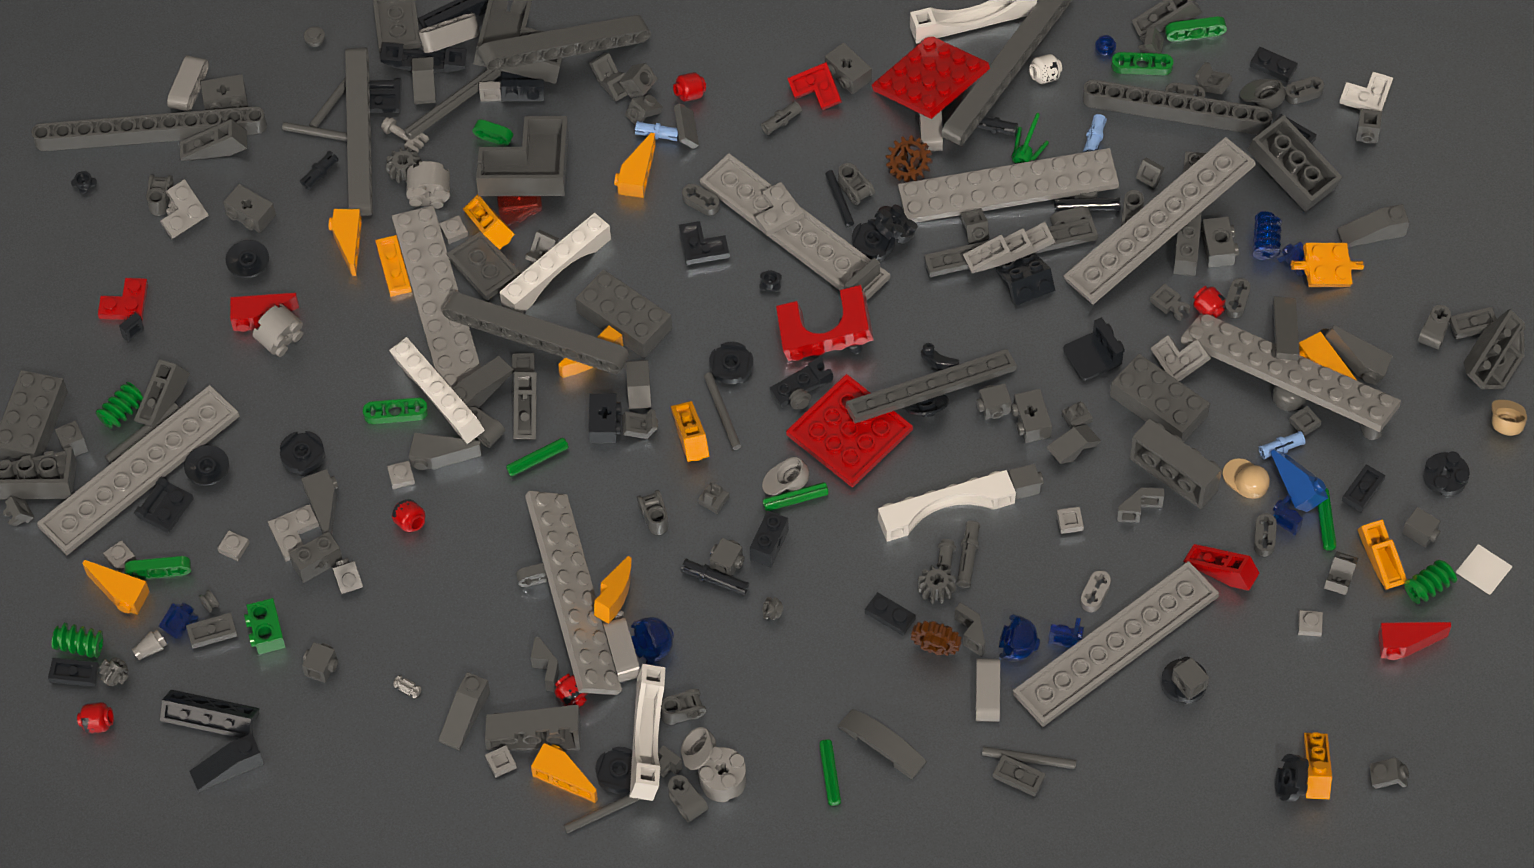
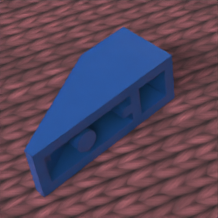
M1274 449L1271 451V455L1296 509L1309 512L1328 499L1325 491L1326 486L1321 479L1286 453Z

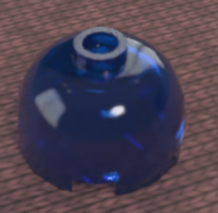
M1012 614L1009 617L1012 620L1010 625H1004L1000 636L999 648H1003V653H1000L999 657L1008 661L1019 662L1024 661L1031 656L1033 651L1036 652L1038 650L1040 638H1037V629L1030 620Z
M647 617L636 620L631 625V628H634V636H631L635 652L639 658L643 656L646 659V664L661 661L672 650L674 634L672 629L663 620L657 617Z

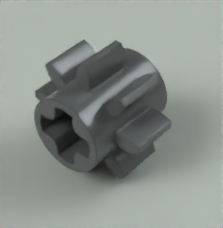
M113 657L110 661L105 659L99 667L101 669L99 673L102 674L100 676L101 680L109 686H115L118 682L123 685L128 678L127 664L120 658Z

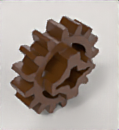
M910 135L909 140L902 136V142L900 143L895 140V147L888 148L891 155H886V159L890 161L886 166L888 169H891L890 173L892 176L896 175L898 181H901L904 177L906 183L910 181V178L917 181V176L919 175L925 178L923 172H930V168L927 165L933 163L932 159L928 158L933 154L931 150H927L929 147L927 143L922 144L921 138L915 141L912 135ZM910 146L917 147L918 149H920V151H914L911 149ZM908 153L910 154V156H912V158H910L911 166L907 163L909 157ZM898 168H900V169L905 168V169L908 170V172H903V171L899 170Z
M923 621V623L917 622L913 626L911 640H914L915 645H921L920 649L929 653L933 652L936 655L944 654L946 656H949V653L955 655L959 651L962 637L958 636V632H952L951 627L944 626L943 623L938 624L936 621H930L929 623L927 621Z

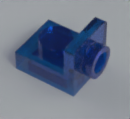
M1301 241L1294 245L1290 243L1281 250L1282 255L1277 260L1280 263L1286 260L1290 266L1292 260L1303 261L1304 250ZM1294 270L1299 277L1305 274L1304 270Z
M1287 495L1283 501L1280 499L1273 508L1275 512L1274 517L1278 525L1296 535L1301 529L1303 518L1295 510L1289 509L1292 497Z
M172 603L158 627L174 638L180 639L187 628L186 625H189L191 620L197 621L199 616L193 613L194 608L186 603L181 605Z
M1076 617L1074 628H1069L1062 624H1051L1048 643L1072 647L1077 644V640H1082L1084 627L1080 626L1081 618Z

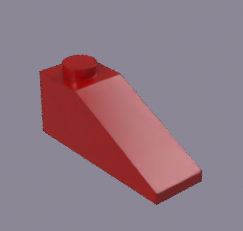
M297 293L230 297V320L233 331L245 332L259 328L261 326L258 323L260 318L275 305L280 308V304H283L291 312L298 309Z
M1197 544L1192 546L1183 560L1184 564L1189 561L1198 571L1230 587L1248 591L1260 574L1249 555Z
M1451 622L1381 623L1378 632L1380 657L1397 660L1448 637Z

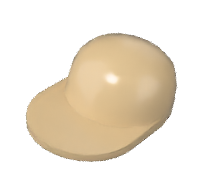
M1510 400L1493 401L1491 406L1493 428L1498 433L1507 436L1520 434L1524 430L1527 420L1525 408Z
M1238 458L1230 460L1223 468L1222 475L1224 481L1240 495L1256 499L1266 494L1270 478L1268 472L1263 467L1254 465L1246 459Z

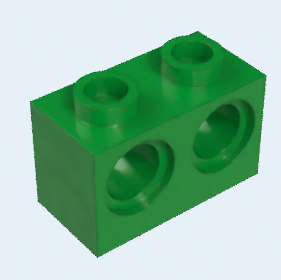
M271 598L247 604L248 613L244 614L247 628L252 627L253 633L249 634L251 646L257 648L258 654L286 648L274 599ZM261 615H266L262 619H257V617ZM264 635H271L269 638L262 639Z

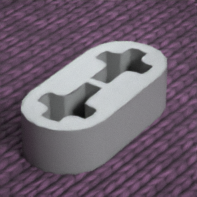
M1101 570L1094 572L1085 586L1080 604L1086 612L1097 611L1109 591L1111 578L1107 572ZM1103 579L1104 583H1101L1099 589L1096 588L1097 581ZM1094 594L1095 600L1091 604L1087 603V600Z

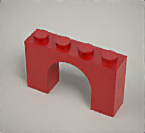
M861 285L840 290L843 316L840 323L826 333H812L805 329L803 312L798 301L776 306L783 352L788 361H798L804 357L822 355L828 351L842 350L852 345H863L874 340L867 299Z

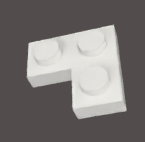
M1373 72L1367 88L1346 82L1340 98V104L1357 109L1382 111L1393 82V77Z

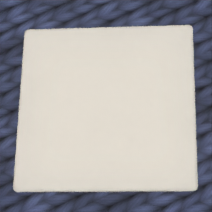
M1478 544L1456 573L1491 595L1512 566Z

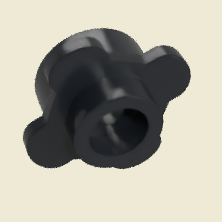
M87 171L78 172L71 181V185L77 187L82 194L87 193L92 186L97 184L96 178H92Z
M768 270L760 274L762 279L759 285L760 290H773L777 292L781 289L779 281L782 279V275L780 273Z

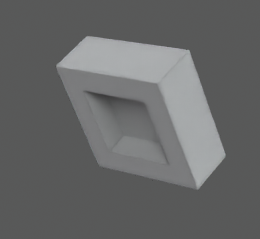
M479 82L480 100L501 101V82Z
M459 215L439 223L448 244L468 236V231Z
M409 461L387 466L393 489L415 484Z
M1080 507L1057 510L1061 534L1083 531L1084 526Z
M228 531L217 549L220 554L239 561L250 543L249 539Z
M122 540L103 553L104 558L118 572L124 569L125 563L136 560L135 555Z
M1299 610L1298 635L1321 637L1323 612Z
M506 745L485 755L495 778L517 768Z

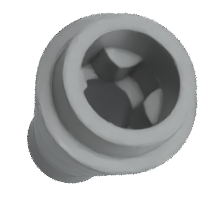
M157 629L154 632L150 631L132 651L140 661L142 658L164 650L163 647L168 644Z

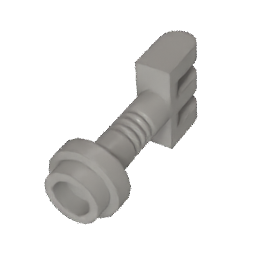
M387 117L382 122L381 128L384 133L389 134L392 132L407 141L404 144V149L406 150L410 148L412 152L417 151L418 153L419 149H422L424 146L423 142L427 143L429 140L428 136L424 133H420L412 140L408 139L404 134V130L396 125V119Z

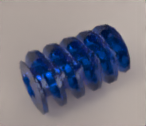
M1261 211L1255 215L1253 257L1258 260L1278 257L1281 252L1280 233L1282 231V220L1272 212Z

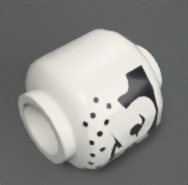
M1052 54L1034 58L1029 66L1031 78L1039 84L1056 81L1062 71L1061 61Z

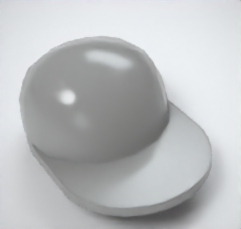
M798 457L788 458L766 474L762 483L763 491L773 496L784 490H799L806 485L809 479V468Z
M695 728L683 740L681 754L684 765L689 770H696L702 767L710 759L713 747H716L715 737L706 728Z

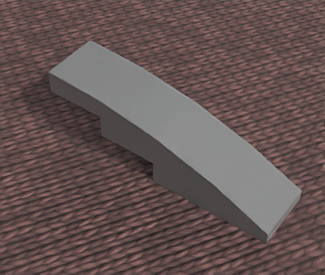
M1043 222L1026 232L1022 228L1005 238L1001 234L966 252L963 256L971 272L976 273L1015 261L1056 242L1047 224Z

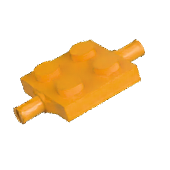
M1305 243L1303 245V261H1291L1292 270H1304L1308 280V287H1350L1353 284L1351 271L1364 269L1363 261L1350 260L1347 243Z

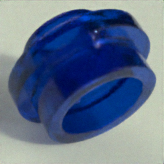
M1103 35L1096 41L1095 49L1101 55H1111L1116 50V42L1111 36Z

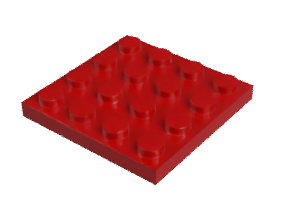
M928 37L871 85L873 91L932 119L990 69L987 61L935 37Z
M846 374L786 430V435L853 488L913 430V425L895 411L854 423L846 408V401L870 394L871 392Z

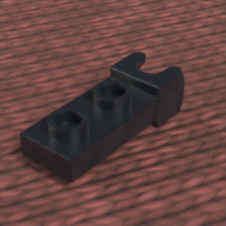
M818 357L809 362L808 366L771 386L770 392L780 407L783 408L790 404L789 398L794 391L804 389L810 392L817 387L821 388L833 380V373L831 369L821 371L824 369L823 358Z

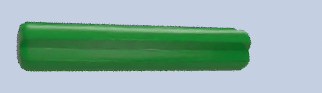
M560 438L506 465V469L510 476H514L568 449V443L565 438Z
M825 482L799 490L763 499V506L765 511H771L828 495V487Z
M1326 488L1325 491L1328 499L1318 505L1323 548L1329 551L1336 549V538L1330 494Z
M830 739L821 740L820 752L828 804L830 806L840 805L841 797L832 741Z

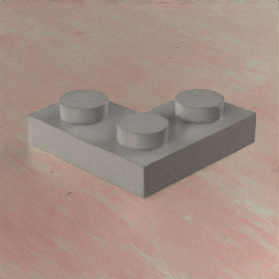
M185 179L166 191V194L177 210L162 219L160 223L171 239L209 216Z
M782 182L763 191V197L771 209L757 215L756 222L766 236L804 217L803 210Z
M1169 335L1151 347L1152 352L1165 372L1178 381H1181L1211 359L1198 339L1181 351Z
M310 504L268 521L269 528L286 562L290 560L289 553L304 545L299 535L319 527Z

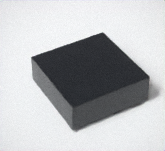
M135 312L119 325L122 337L128 342L140 333L144 326L141 317Z

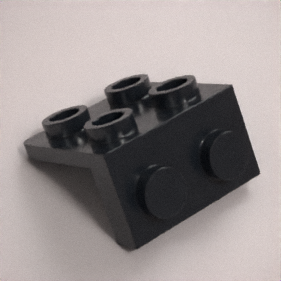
M502 71L501 101H544V80Z
M1035 253L996 267V272L1009 284L1012 302L1016 306L1056 291L1051 268Z
M1102 317L1094 320L1092 333L1067 343L1063 347L1064 353L1080 378L1084 381L1122 365L1123 353L1125 352L1122 342L1120 340L1117 341L1111 325L1109 323L1106 324Z

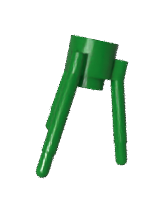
M1036 113L1025 142L1020 147L1022 127H1018L1014 151L1011 155L1015 164L1035 161L1049 144V141H1045L1034 154L1032 153V148L1028 146L1038 122L1039 113Z

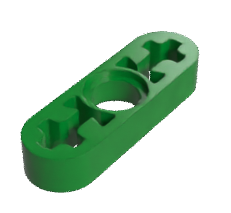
M1219 16L1172 22L1165 27L1167 40L1171 42L1215 37L1227 31L1225 19Z
M1118 52L1112 57L1111 67L1118 74L1164 76L1172 72L1174 61L1168 54ZM1141 60L1146 61L1148 65L1140 67L1137 65V62Z
M422 398L372 401L363 407L364 419L369 424L419 421L428 415L427 403ZM417 406H420V412H415ZM393 407L401 408V412L398 415L389 413ZM371 410H376L374 416H371Z
M185 556L134 560L124 565V574L141 580L184 576L191 572V560Z

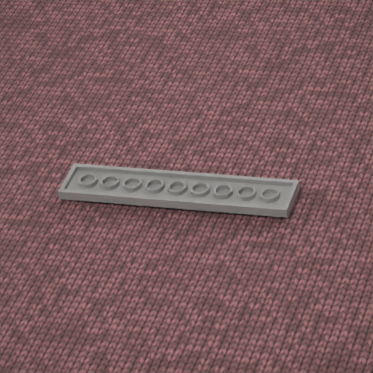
M1225 137L1063 276L1065 281L1093 305L1256 165L1255 161Z
M1110 148L898 184L904 213L908 219L915 223L958 216L962 212L980 208L982 211L1075 196L1080 195V193L1119 188V181Z
M728 153L700 179V185L715 194L722 202L763 232L756 222V216L771 209L763 197V191L772 187V185ZM801 208L804 212L802 219L769 235L776 243L839 290L844 289V284L871 260L803 208ZM880 267V274L863 289L867 300L890 279V274Z
M434 205L392 215V221L434 368L453 389L461 380L481 368L469 326L451 321L442 313L452 293H459L450 260L447 256L446 246Z
M1200 314L1181 337V343L1187 346L1198 339L1209 356L1378 432H1381L1400 407L1401 400L1330 368L1321 366L1299 355L1298 361L1276 359L1274 343L1208 314Z
M209 385L37 522L38 528L66 555L70 554L152 488L159 477L164 478L183 463L191 451L204 446L239 418V412Z
M529 491L525 498L578 692L618 695L622 688L618 681L610 646H608L606 632L602 624L603 620L594 616L596 595L568 495Z
M1188 561L1015 688L1013 695L1038 723L1044 727L1217 599L1219 592Z

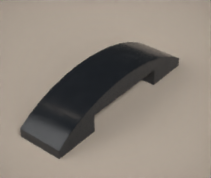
M382 42L381 62L398 69L412 71L413 58L433 57L434 73L453 72L465 69L467 49L446 47L445 52L434 51L425 53L423 50L404 49V44Z

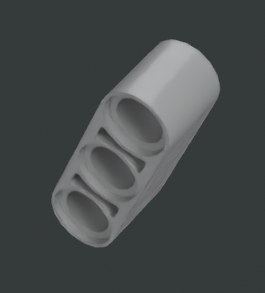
M473 13L419 30L420 40L425 53L438 51L480 35L476 16Z
M185 56L169 92L168 107L191 111L201 89L200 81H204L209 68L208 60Z
M940 111L932 119L919 113L922 144L927 143L929 146L927 150L942 151V112Z
M626 618L612 620L609 624L603 622L618 681L624 682L636 679L640 672V667Z
M977 658L976 721L999 722L1000 659Z

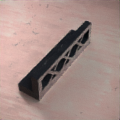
M455 0L419 17L418 22L422 28H426L465 14L473 13L478 17L486 13L489 0Z
M170 690L162 699L160 721L242 738L252 734L253 721L259 715L260 708Z

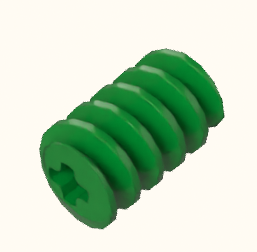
M126 382V384L121 385L120 390L115 391L114 397H109L108 403H103L102 409H97L95 413L106 427L112 429V426L115 425L120 428L119 419L126 422L127 417L125 413L133 415L131 407L139 408L136 401L142 402V393L132 383Z
M1436 560L1433 564L1427 566L1426 569L1421 570L1419 574L1413 575L1412 579H1407L1404 586L1411 600L1416 604H1420V599L1423 602L1429 601L1428 595L1432 598L1435 597V590L1441 593L1443 587H1450V582L1456 583L1457 576L1448 563L1443 560Z
M64 622L61 628L56 626L53 631L52 648L54 650L61 649L63 652L69 650L72 654L78 653L81 656L87 655L90 658L95 656L97 659L103 647V631L99 630L97 635L94 636L93 628H90L86 634L84 626L77 632V625L73 624L71 629L68 630V623Z

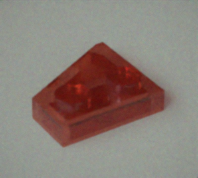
M498 196L499 216L508 226L517 221L521 223L529 216L542 211L541 196Z

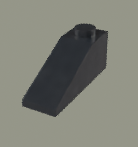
M249 734L230 742L189 772L198 792L260 767L264 763L253 735Z

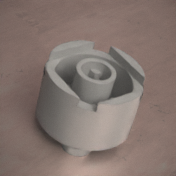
M432 161L419 162V166L414 168L413 165L407 169L406 196L409 199V204L414 207L434 205L435 209L442 208L443 203L450 197L449 169L447 168L446 171L442 164Z
M280 304V308L275 305L260 318L258 323L261 326L258 330L254 328L252 334L253 338L273 355L281 357L288 350L287 346L292 341L297 342L303 336L301 331L303 322L283 304Z
M713 747L710 759L698 769L699 783L704 794L709 799L717 802H727L729 799L740 796L745 789L746 766L744 758L733 749Z

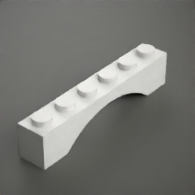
M989 0L980 5L959 10H940L930 7L910 12V29L917 44L928 37L941 38L1028 16L1037 4V0Z
M593 213L500 291L501 306L524 313L534 304L551 280L564 268L585 255L596 253L611 240L610 225L596 213Z
M407 337L389 350L398 365L424 391L466 444L485 431L473 412Z
M1007 470L1001 472L994 471L988 476L971 478L967 482L951 484L937 491L931 490L921 496L907 497L903 501L894 504L887 503L878 508V521L888 542L908 536L923 518L942 508L954 505H977L994 510L1014 504L1016 492Z
M642 664L637 677L630 797L653 801L659 787L658 732L665 685V667Z

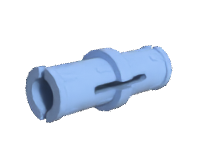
M1101 114L1094 115L1092 125L1086 134L1087 141L1083 152L1098 150L1099 143L1104 137L1103 129L1107 121L1105 116Z
M640 121L636 123L635 135L648 136L650 133H655L656 140L661 138L678 141L677 128L662 126L661 123L649 124Z
M1298 431L1286 437H1277L1276 441L1259 446L1258 449L1262 459H1267L1272 456L1271 451L1273 449L1288 453L1289 449L1304 445L1306 442L1303 433Z

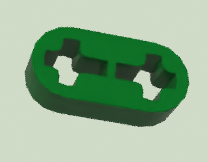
M482 119L476 122L472 130L478 138L501 146H508L514 136L513 132L507 127Z

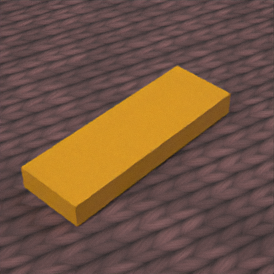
M397 235L375 240L390 297L412 292Z

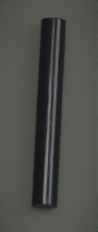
M829 170L825 175L847 227L854 225L853 218L833 170Z

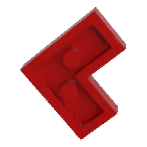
M827 62L787 78L795 99L815 92L822 110L842 103Z
M125 278L122 296H101L98 309L99 319L127 320L136 312L141 317V320H143L148 288L147 279Z

